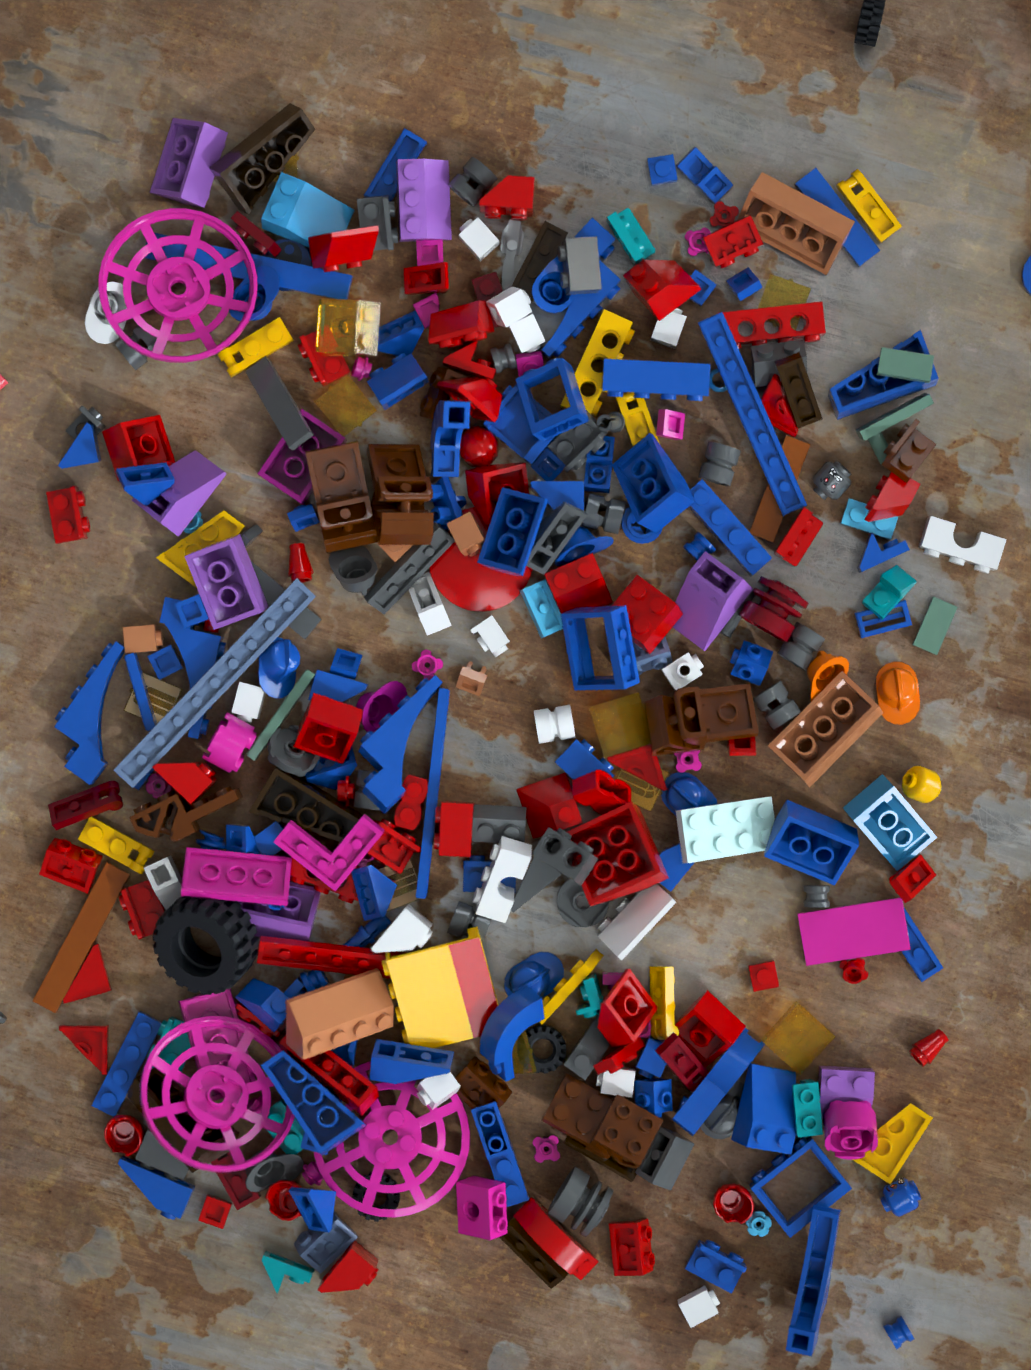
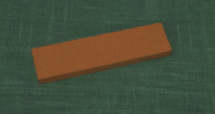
M786 435L782 443V449L797 481L811 444ZM767 483L749 532L755 537L774 543L784 516H782L771 488Z

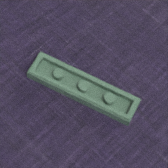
M305 670L247 752L249 758L254 761L259 758L268 745L272 734L281 727L315 677V673L311 670Z

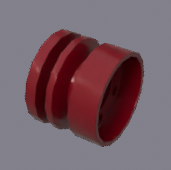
M761 576L758 583L767 589L766 592L757 588L753 589V593L761 599L760 603L747 600L739 616L769 635L787 643L795 629L786 620L788 615L800 619L802 614L793 608L794 605L806 609L809 603L789 586L777 580Z

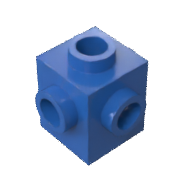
M744 640L740 650L735 648L729 663L734 665L730 675L760 686L769 667L773 651Z
M647 1078L634 1080L636 1105L657 1117H662L663 1112L673 1111L672 1079Z

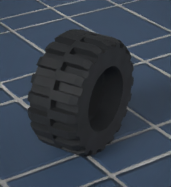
M181 896L157 920L155 924L156 929L153 931V941H156L153 944L154 953L158 954L157 961L160 967L163 966L165 968V974L169 978L172 977L176 980L175 984L180 987L185 986L188 988V991L193 993L201 991L203 995L219 994L233 987L250 969L258 954L259 939L255 936L257 933L255 924L250 922L251 916L247 911L244 912L240 908L242 905L239 902ZM190 927H196L209 933L217 942L221 951V957L213 956L203 951L194 941Z

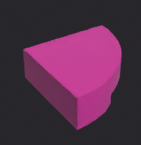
M437 293L413 304L425 329L430 326L431 313L439 311Z

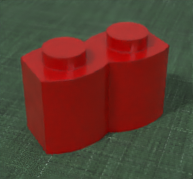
M595 770L572 780V797L578 803L584 806H591L597 813L603 815L631 802V787L620 779H613L603 770Z
M411 774L405 778L402 787L406 791L395 811V826L413 831L417 828L422 818L421 804L427 797L429 783L427 778Z

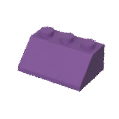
M173 118L150 193L186 205L205 208L215 176L210 167L220 159L225 148L228 132L206 122Z
M398 159L396 162L399 242L452 240L450 187L448 186L449 161Z
M240 534L185 556L214 630L261 613L269 607Z
M290 882L288 905L284 908L281 907V910H272L268 904L237 902L242 905L240 908L244 912L247 911L251 916L250 922L255 924L257 930L255 936L310 941L321 892L314 890V887Z

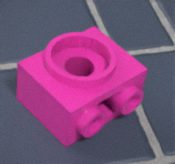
M471 1176L456 1182L458 1233L486 1240H493L507 1234L505 1182L478 1176Z

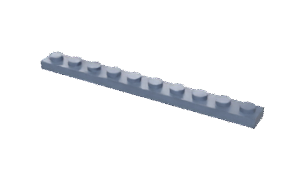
M296 578L113 770L133 788L316 596Z

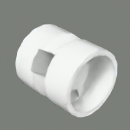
M570 705L556 707L554 712H551L548 708L534 710L539 744L552 742L557 736L561 740L575 738Z

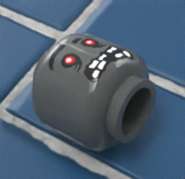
M838 461L834 463L825 462L812 477L813 483L816 485L813 490L824 500L827 497L837 500L851 486V479L849 477L852 474Z

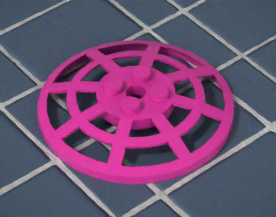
M169 208L139 217L116 235L107 248L101 263L99 296L102 310L109 325L116 335L129 347L155 360L169 363H187L217 354L240 336L249 323L255 308L257 273L249 249L240 236L227 224L201 211L186 208ZM171 219L194 221L190 236L172 235L159 239L155 236L150 225ZM204 224L223 234L234 244L238 251L224 259L214 247L200 240ZM141 230L148 244L135 254L128 267L112 262L123 243L134 233ZM172 244L187 245L184 257H171L168 259L162 247ZM197 248L208 253L217 264L204 270L202 266L194 261ZM152 252L158 264L151 273L147 275L136 271L140 262ZM242 261L246 265L249 277L248 302L233 299L234 282L230 268ZM109 272L124 278L123 295L127 309L114 314L110 309L107 296ZM222 273L226 283L225 297L210 294L209 280ZM132 281L147 286L148 299L134 305L131 295ZM175 283H182L185 285L186 291L181 295H176L171 291V287ZM207 304L221 307V311L216 318L205 326L198 314L201 313ZM154 309L164 317L160 330L149 325L140 315ZM229 310L244 312L243 318L234 332L223 342L216 345L210 333L223 322ZM133 318L140 328L157 338L153 350H148L134 342L121 329L119 323ZM189 319L195 329L193 333L170 334L174 321ZM200 338L207 351L188 356H169L163 354L167 341L188 342Z
M226 1016L195 1018L170 1030L156 1044L148 1056L140 1082V1102L143 1115L157 1141L181 1162L210 1172L243 1170L258 1164L270 1156L289 1133L295 1116L287 1106L282 1124L268 1119L271 1106L269 1087L274 1086L269 1077L265 1076L258 1063L245 1053L252 1039L260 1043L272 1057L281 1052V1049L269 1036L265 1035L254 1025ZM223 1027L243 1033V1036L237 1047L223 1043L205 1044L201 1028ZM191 1031L194 1047L180 1054L171 1065L158 1057L160 1052L172 1040L183 1033ZM207 1052H221L232 1056L226 1066L210 1065ZM196 1055L200 1069L190 1078L180 1072L178 1068L186 1060ZM241 1061L252 1070L257 1078L256 1081L245 1083L243 1078L236 1072ZM153 1066L165 1074L162 1086L163 1106L149 1108L147 1085ZM172 1080L185 1087L184 1101L170 1103ZM261 1090L262 1107L259 1115L247 1109L249 1094ZM219 1091L223 1096V1101L221 1103L213 1102L210 1098V1092ZM188 1111L190 1116L197 1122L191 1134L180 1125L175 1114ZM167 1117L173 1129L187 1141L182 1153L175 1150L162 1137L153 1119ZM240 1118L255 1124L247 1134L239 1139L235 1138L231 1125ZM206 1127L220 1129L225 1143H211L201 1140ZM262 1128L277 1134L274 1140L262 1152L245 1161L239 1148L240 1146L251 1141ZM196 1147L211 1151L229 1150L235 1164L210 1165L197 1162L191 1158Z
M371 1061L354 1068L368 1080L369 1077L366 1071L370 1070ZM416 1080L398 1084L386 1082L374 1084L378 1091L400 1090L396 1106H381L378 1098L370 1106L372 1111L363 1120L367 1126L358 1131L359 1147L346 1153L344 1143L342 1142L336 1146L339 1157L327 1163H324L322 1155L314 1152L319 1172L332 1191H336V1196L350 1207L378 1217L396 1218L409 1216L426 1210L439 1202L450 1192L460 1178L470 1149L469 1121L464 1105L457 1093L450 1097L452 1102L440 1108L436 1107L432 1110L427 1105L430 1112L416 1118L411 1112L406 1110L411 1094L418 1098L417 1093L419 1091L414 1087ZM346 1104V1107L352 1111V1108ZM454 1112L458 1113L462 1131L459 1156L444 1151L446 1131L443 1118ZM433 1122L436 1123L438 1133L436 1148L422 1143L421 1128ZM390 1129L395 1130L398 1134V1140L393 1145H387L383 1140L384 1133ZM418 1153L432 1157L433 1159L428 1167L415 1178L409 1163L414 1160ZM365 1156L374 1165L370 1180L360 1175L353 1168L351 1162ZM440 1161L454 1165V1171L444 1186L433 1196L426 1199L419 1185L433 1174ZM344 1167L346 1172L356 1182L367 1188L363 1202L360 1203L343 1192L333 1181L329 1173ZM399 1168L405 1180V1183L398 1185L380 1184L385 1169ZM410 1190L416 1205L400 1209L372 1207L377 1192L399 1193Z

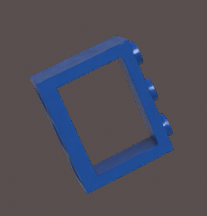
M626 605L579 607L561 613L574 691L626 689L640 683ZM603 617L613 676L594 675L584 618Z
M811 1136L799 1138L793 1145L794 1149L791 1155L779 1154L772 1160L773 1166L766 1171L763 1169L759 1170L751 1177L752 1182L749 1184L751 1190L790 1238L811 1222L815 1204L830 1207L852 1189ZM811 1149L837 1182L787 1220L761 1187Z

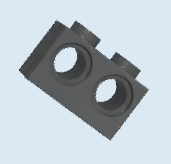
M548 827L532 855L582 886L598 860L597 857L591 854L594 849L582 841L578 845L570 841L572 835L561 828H558L556 832ZM560 842V849L556 853H552L551 848L553 844ZM581 855V863L578 866L573 867V859L576 856Z

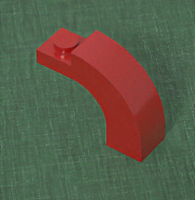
M531 1197L513 1216L532 1239L570 1275L573 1274L579 1280H582L599 1261L593 1254L574 1240L553 1217L547 1214L548 1210Z

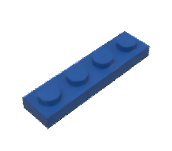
M141 1011L138 1012L91 1106L113 1117L117 1116L162 1024L161 1021Z

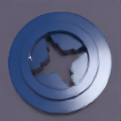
M630 506L623 514L622 529L627 538L635 543L645 544L652 542L662 532V529L656 533L646 528V534H644L641 527L631 526V524H635L636 519Z

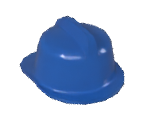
M558 257L548 263L535 279L532 286L534 302L540 309L549 313L562 312L578 295H566L565 288H561L560 273L563 272V262H559Z
M270 266L255 268L257 273V299L249 321H256L266 317L271 311L272 301L279 292V275ZM248 275L234 290L233 299L248 302ZM229 310L234 319L242 320L244 312Z
M578 527L558 555L555 565L557 567L563 566L591 553L595 554L603 551L613 544L614 539L608 536L595 538L588 529Z
M277 637L259 656V684L268 696L275 699L287 696L295 685L296 669L300 664V654L296 646L291 643V640Z
M673 773L665 780L667 790H661L662 801L675 816L677 810L717 804V799L713 793L690 773Z
M539 952L531 955L507 972L504 979V988L507 995L510 996L519 989L528 986L541 998L554 991L553 988L564 977L562 962L557 956L549 952Z

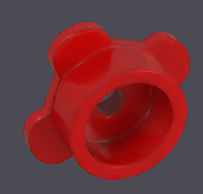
M722 201L716 202L714 205V215L710 217V224L714 227L722 228L733 223L735 217L739 215L738 207L727 206ZM726 214L727 218H722V215Z
M346 776V780L338 781L337 799L338 801H346V806H349L350 799H354L355 783H351L349 776Z
M862 958L850 961L842 960L839 967L843 969V979L851 984H857L867 979L868 972L864 968L865 960Z

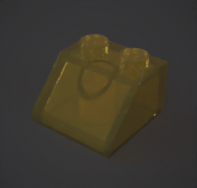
M319 299L316 352L353 357L377 356L381 303L361 300Z
M639 692L589 707L604 758L650 744L645 711Z
M796 1001L761 1040L778 1057L801 1075L836 1036Z

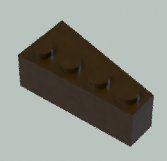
M289 103L214 163L210 170L236 207L249 215L254 209L253 205L260 196L263 197L269 190L268 186L277 175L283 172L285 164L292 156L297 154L315 131V128L301 108Z
M278 767L274 769L249 810V813L259 814L277 822L288 824L292 820L303 830H308L342 842L363 816L319 787L307 782L306 779L287 773Z
M156 1068L151 1069L148 1079L147 1101L149 1108L163 1106L162 1086L165 1075ZM140 1075L134 1079L127 1097L143 1115L140 1102V1082L142 1076ZM172 1081L170 1086V1103L184 1101V1093L181 1092V1087ZM188 1111L175 1114L180 1125L191 1134L197 1122L190 1116ZM167 1117L153 1119L162 1137L175 1150L182 1153L187 1141L173 1129ZM206 1127L201 1140L211 1143H225L220 1129ZM232 1127L234 1136L237 1139L240 1132ZM196 1147L191 1159L209 1164L228 1153L229 1150L211 1151ZM185 1164L186 1167L192 1173L198 1170L195 1167Z

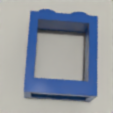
M563 358L552 359L546 365L538 369L527 370L522 376L515 379L532 435L542 442L589 421L573 367ZM561 375L570 407L540 420L530 388Z

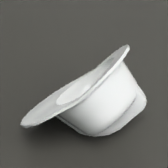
M113 281L108 282L107 296L112 313L127 309L123 295V285ZM98 287L90 298L85 316V328L91 339L97 343L108 344L114 342L119 337L109 325L102 310ZM126 321L119 323L122 330L125 327Z

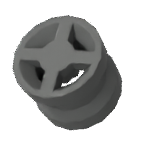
M510 343L505 344L500 349L496 347L490 348L497 374L502 373L506 368H517Z
M804 885V892L806 893L804 907H830V901L827 899L830 886Z

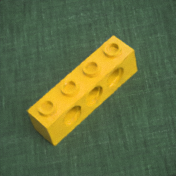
M605 309L575 372L579 390L585 383L594 385L596 389L595 394L590 397H586L581 393L585 409L594 416H597L602 402L598 399L602 393L603 372H595L591 364L597 359L603 361L604 359L622 360L624 354L620 353L623 344L629 345L635 330L631 329L632 321ZM609 335L615 337L617 340L616 347L612 349L604 347L602 343L604 337ZM565 394L560 405L563 409L570 407L567 394Z

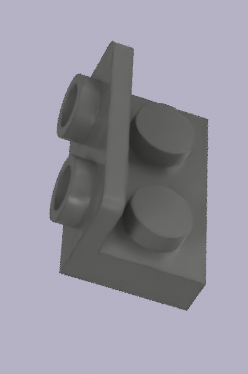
M388 195L357 198L360 228L377 225L379 228L374 250H394V243H398L397 227L392 228L391 217H396L394 201H389Z
M587 410L588 422L559 434L547 446L566 465L563 468L566 472L572 467L575 470L579 469L587 461L585 455L590 450L595 453L605 444L603 438L607 432L599 430V427H602V425L597 426V420Z

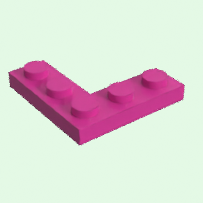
M364 814L332 853L295 822L290 820L273 842L336 891L385 830Z

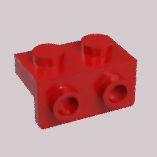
M385 819L381 821L373 820L385 831L367 854L397 874H401L413 853H419L421 847L415 844L417 840L405 832L401 835L394 831L396 826Z

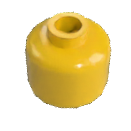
M913 766L903 776V793L908 798L922 803H929L940 794V776L935 771L922 766Z

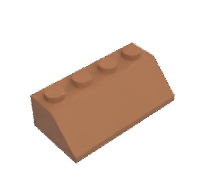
M763 172L751 188L737 219L739 220L751 215L763 242L825 275L831 269L855 223L850 218Z
M841 671L768 747L810 788L883 712L872 698Z
M375 968L287 999L286 1044L304 1060L393 1027L394 1005L380 970Z

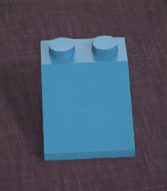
M281 172L262 215L261 226L264 230L309 247L308 237L347 230L354 209L311 184Z
M883 774L843 807L846 813L896 871L900 870L937 838Z

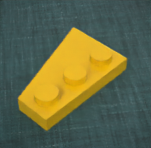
M223 510L156 558L196 587L185 556L241 534L246 526Z
M595 949L584 962L580 959L570 970L573 975L568 980L563 977L553 988L556 991L553 997L546 996L542 1000L544 1019L539 1021L541 1024L552 1015L595 968L604 956L599 950Z
M910 1103L877 1130V1148L873 1152L871 1150L865 1152V1157L854 1159V1161L891 1184L933 1117Z

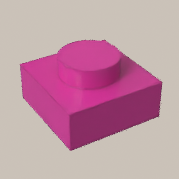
M443 239L416 240L417 266L444 262Z
M541 350L515 354L519 377L527 370L538 369L544 366Z
M659 409L656 436L683 440L685 413Z
M602 972V984L608 985V989L611 990L623 972Z

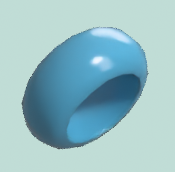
M718 368L710 372L709 387L713 391L724 392L727 390L726 386L716 387L712 382L713 376L719 373Z

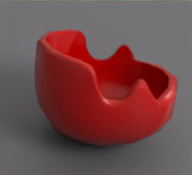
M473 426L464 430L460 443V456L469 466L476 468L491 465L498 457L499 444L494 434L487 428Z
M130 1115L114 1116L108 1121L104 1129L105 1142L112 1152L130 1156L140 1148L144 1139V1128L136 1118Z
M279 1180L270 1186L265 1196L269 1202V1211L281 1220H295L302 1215L289 1189L291 1187H303L295 1181Z
M730 1183L722 1185V1187L717 1189L713 1198V1207L716 1215L726 1223L738 1222L743 1224L753 1214L754 1203L752 1195L746 1187L740 1184Z

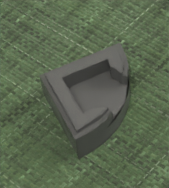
M253 525L241 535L245 548L263 532L258 525Z

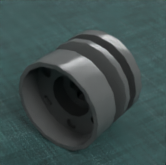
M575 1166L556 1193L547 1214L561 1223L571 1214L574 1216L571 1229H577L580 1223L584 1222L580 1235L587 1237L598 1226L607 1212L614 1190L607 1186L599 1195L598 1193L602 1186L601 1181H597L589 1189L587 1184L590 1175Z

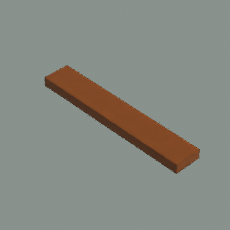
M106 862L36 993L33 1002L55 1014L57 1013L116 903L121 890L124 888L130 873Z

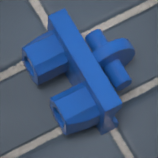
M441 477L436 483L431 484L433 498L428 502H433L434 508L430 511L434 513L433 524L436 522L447 531H450L447 523L463 515L461 508L467 504L464 496H456L449 477Z

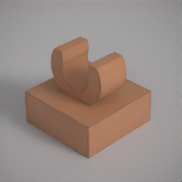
M470 661L466 667H462L456 688L480 696L487 678L485 674L486 667L483 666L480 672L472 670L473 662Z

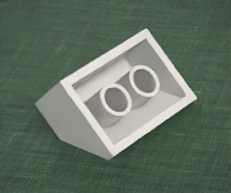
M659 884L638 891L630 901L625 898L616 907L618 913L612 920L607 917L598 926L600 932L597 936L622 960L670 910L676 901Z
M408 904L375 942L371 950L377 953L413 950L416 945L421 948L433 933L430 930L433 923Z

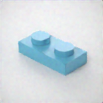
M848 499L840 524L891 540L899 516L867 522L864 520L869 511L865 508L867 504Z
M546 579L520 590L541 638L563 629L561 613Z

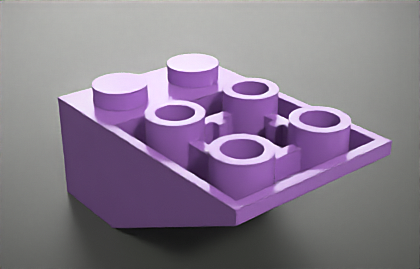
M196 450L169 466L175 483L148 506L143 505L135 498L132 499L135 504L177 536H180L227 474Z
M705 551L689 571L675 601L683 615L673 628L706 651L752 592L753 588L743 578Z

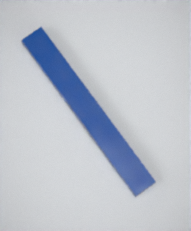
M154 233L157 239L167 236ZM172 244L163 246L162 249L167 259L171 257H184L187 245ZM211 245L224 259L237 252V250ZM197 248L194 261L202 266L204 270L217 264L208 253ZM152 252L145 257V259L156 261ZM251 254L255 268L270 266L276 270L280 279V288L345 302L348 301L353 279L352 275L335 271L324 272L321 268L313 269V267ZM244 261L230 268L233 278L244 280L248 275Z
M723 312L698 322L782 516L807 506Z
M439 688L416 890V898L425 899L428 893L435 831V814L438 804L450 690Z

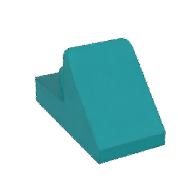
M896 565L880 576V582L865 597L862 604L883 620L917 581Z
M265 1251L262 1258L264 1267L277 1294L285 1275L290 1276L289 1280L295 1283L304 1284V1282L310 1283L315 1270L312 1267Z

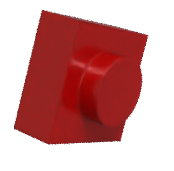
M774 960L748 965L753 992L779 987Z
M208 1194L198 1221L223 1229L232 1202Z

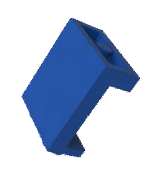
M517 384L513 388L509 385L502 393L498 419L495 422L485 421L483 423L485 428L490 430L498 439L530 465L541 456L547 446L556 438L555 436L542 442L532 435ZM534 399L540 420L553 415Z

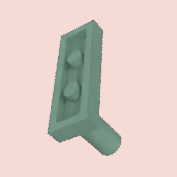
M923 393L855 431L859 439L863 441L868 439L881 465L887 457L883 452L888 447L882 431L934 404L930 394Z

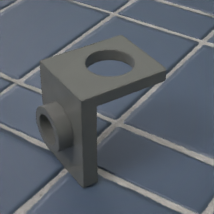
M81 406L79 410L82 413L66 429V432L75 440L78 436L76 432L77 426L81 423H87L88 421L94 423L96 435L106 426L101 422L103 416L93 407L88 410L86 407Z

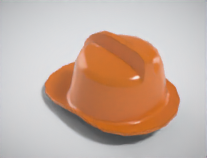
M822 650L818 651L816 658L807 669V676L812 684L811 702L841 671L847 675L849 662L846 658L842 656L835 657Z
M891 662L884 665L876 676L878 705L883 712L882 716L892 724L902 725L908 723L916 717L920 708L918 679L915 671L903 662Z

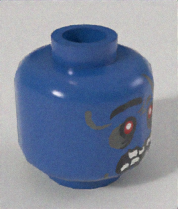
M904 1177L893 1181L891 1184H886L883 1187L884 1196L880 1198L885 1211H892L897 1217L916 1210L919 1206L918 1201L922 1199L914 1181H908Z

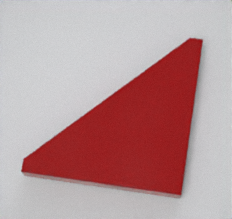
M774 374L761 397V401L772 426L796 437L799 430L778 375Z
M650 744L607 757V761L662 791L667 790L657 756H652Z
M95 944L63 999L64 1004L112 990L99 944Z
M60 1025L59 1031L99 1069L102 1075H107L109 1026Z

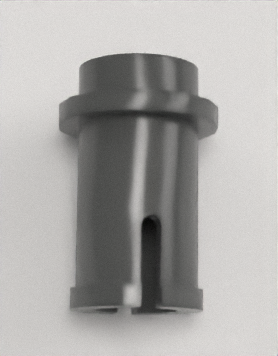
M614 411L608 415L604 414L598 417L597 426L603 425L599 427V430L603 432L611 431L616 433L624 428L625 419L621 413Z

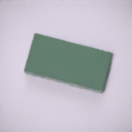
M882 347L877 375L930 383L934 355Z
M932 597L912 645L937 655L958 607Z

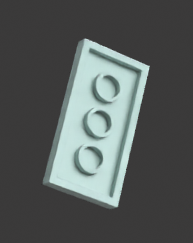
M772 796L677 810L676 817L683 863H692L765 851L775 820Z

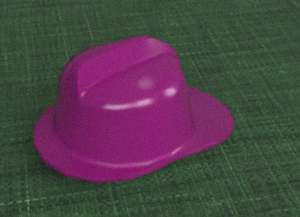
M390 681L381 686L376 692H368L360 696L356 707L363 710L360 723L367 733L370 730L374 733L381 726L378 723L388 713L393 715L399 710L397 705L408 695L406 687L402 683Z

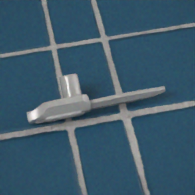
M509 219L507 226L502 230L500 251L502 254H505L502 267L503 291L510 288L515 280V256L520 255L523 248L525 233L522 230L521 221Z

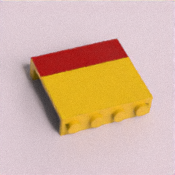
M478 927L467 929L469 938L391 957L390 952H385L386 960H382L385 976H391L392 983L388 984L391 998H397L399 1006L395 1007L398 1022H403L405 1029L401 1030L405 1044L437 1048L482 1035L486 1022L498 1006V1001Z

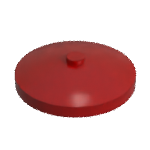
M472 507L462 510L463 515L468 512L472 513L484 537H486L489 525L485 524L476 508ZM456 542L429 568L436 587L447 600L460 608L475 612L496 610L514 601L521 594L520 590L526 587L532 573V569L527 566L523 576H513L492 570L477 563L480 553L474 556H469V554L464 556Z

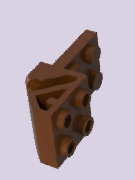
M353 441L305 451L326 553L378 542L358 442Z
M368 444L367 456L374 487L371 509L378 544L430 545L433 537L434 513L424 509V502L431 501L433 490L430 477H426L420 445Z
M750 683L700 690L699 686L679 688L674 691L673 697L659 695L645 701L644 704L652 756L704 750L705 743L755 737L759 734Z
M231 786L214 793L215 799L208 801L205 798L189 806L183 796L179 793L176 794L175 791H170L158 797L159 803L153 806L149 802L133 810L135 815L129 817L138 833L155 838L166 834L169 835L171 841L177 842L200 830L197 820L243 798L239 788L232 790ZM167 823H168L169 825H172V824H173L172 829H168V828L166 827V826H167Z
M567 1073L541 1119L546 1124L586 1145L585 1149L603 1159H608L612 1156L620 1165L635 1169L641 1165L663 1122L661 1118L617 1094L612 1099Z

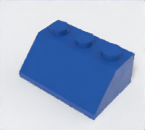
M502 487L477 563L498 572L513 576H523L548 500Z
M786 800L774 820L764 857L835 886L859 846L857 828Z

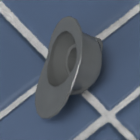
M362 545L333 551L329 556L330 567L342 587L348 592H361L363 596L367 595V589L374 584L375 574L378 570L377 564L368 549Z
M736 1081L700 1126L707 1136L713 1139H725L732 1135L744 1087L743 1083Z
M261 1150V1151L255 1153L251 1158H253L254 1156H256L257 1154H259V1153L262 1152L263 1150ZM272 1153L258 1164L245 1169L247 1174L246 1188L251 1192H259L270 1188L272 1184L279 1180H294L303 1170V1159L296 1154L278 1156Z

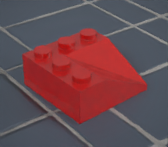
M632 801L567 831V833L572 835L570 841L577 845L580 841L594 849L591 854L598 858L582 884L589 906L644 890L669 878L641 809ZM578 855L573 859L572 864L574 867L581 863L582 856Z

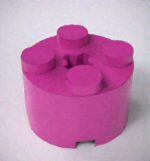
M226 712L224 718L227 719V722L221 720L207 745L209 746L207 751L210 753L204 752L202 759L230 773L232 770L238 771L244 760L242 752L245 747L247 749L251 748L257 733L254 732V726Z
M840 1100L829 1104V1109H827L823 1116L825 1148L828 1152L830 1149L835 1152L836 1157L847 1160L865 1157V1152L869 1150L873 1152L878 1146L876 1114L871 1108V1104L868 1101L842 1102Z

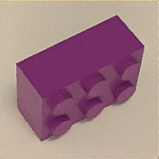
M301 408L300 412L314 435L295 450H291L282 437L258 472V475L304 505L313 492L305 451L343 444L347 442V439Z

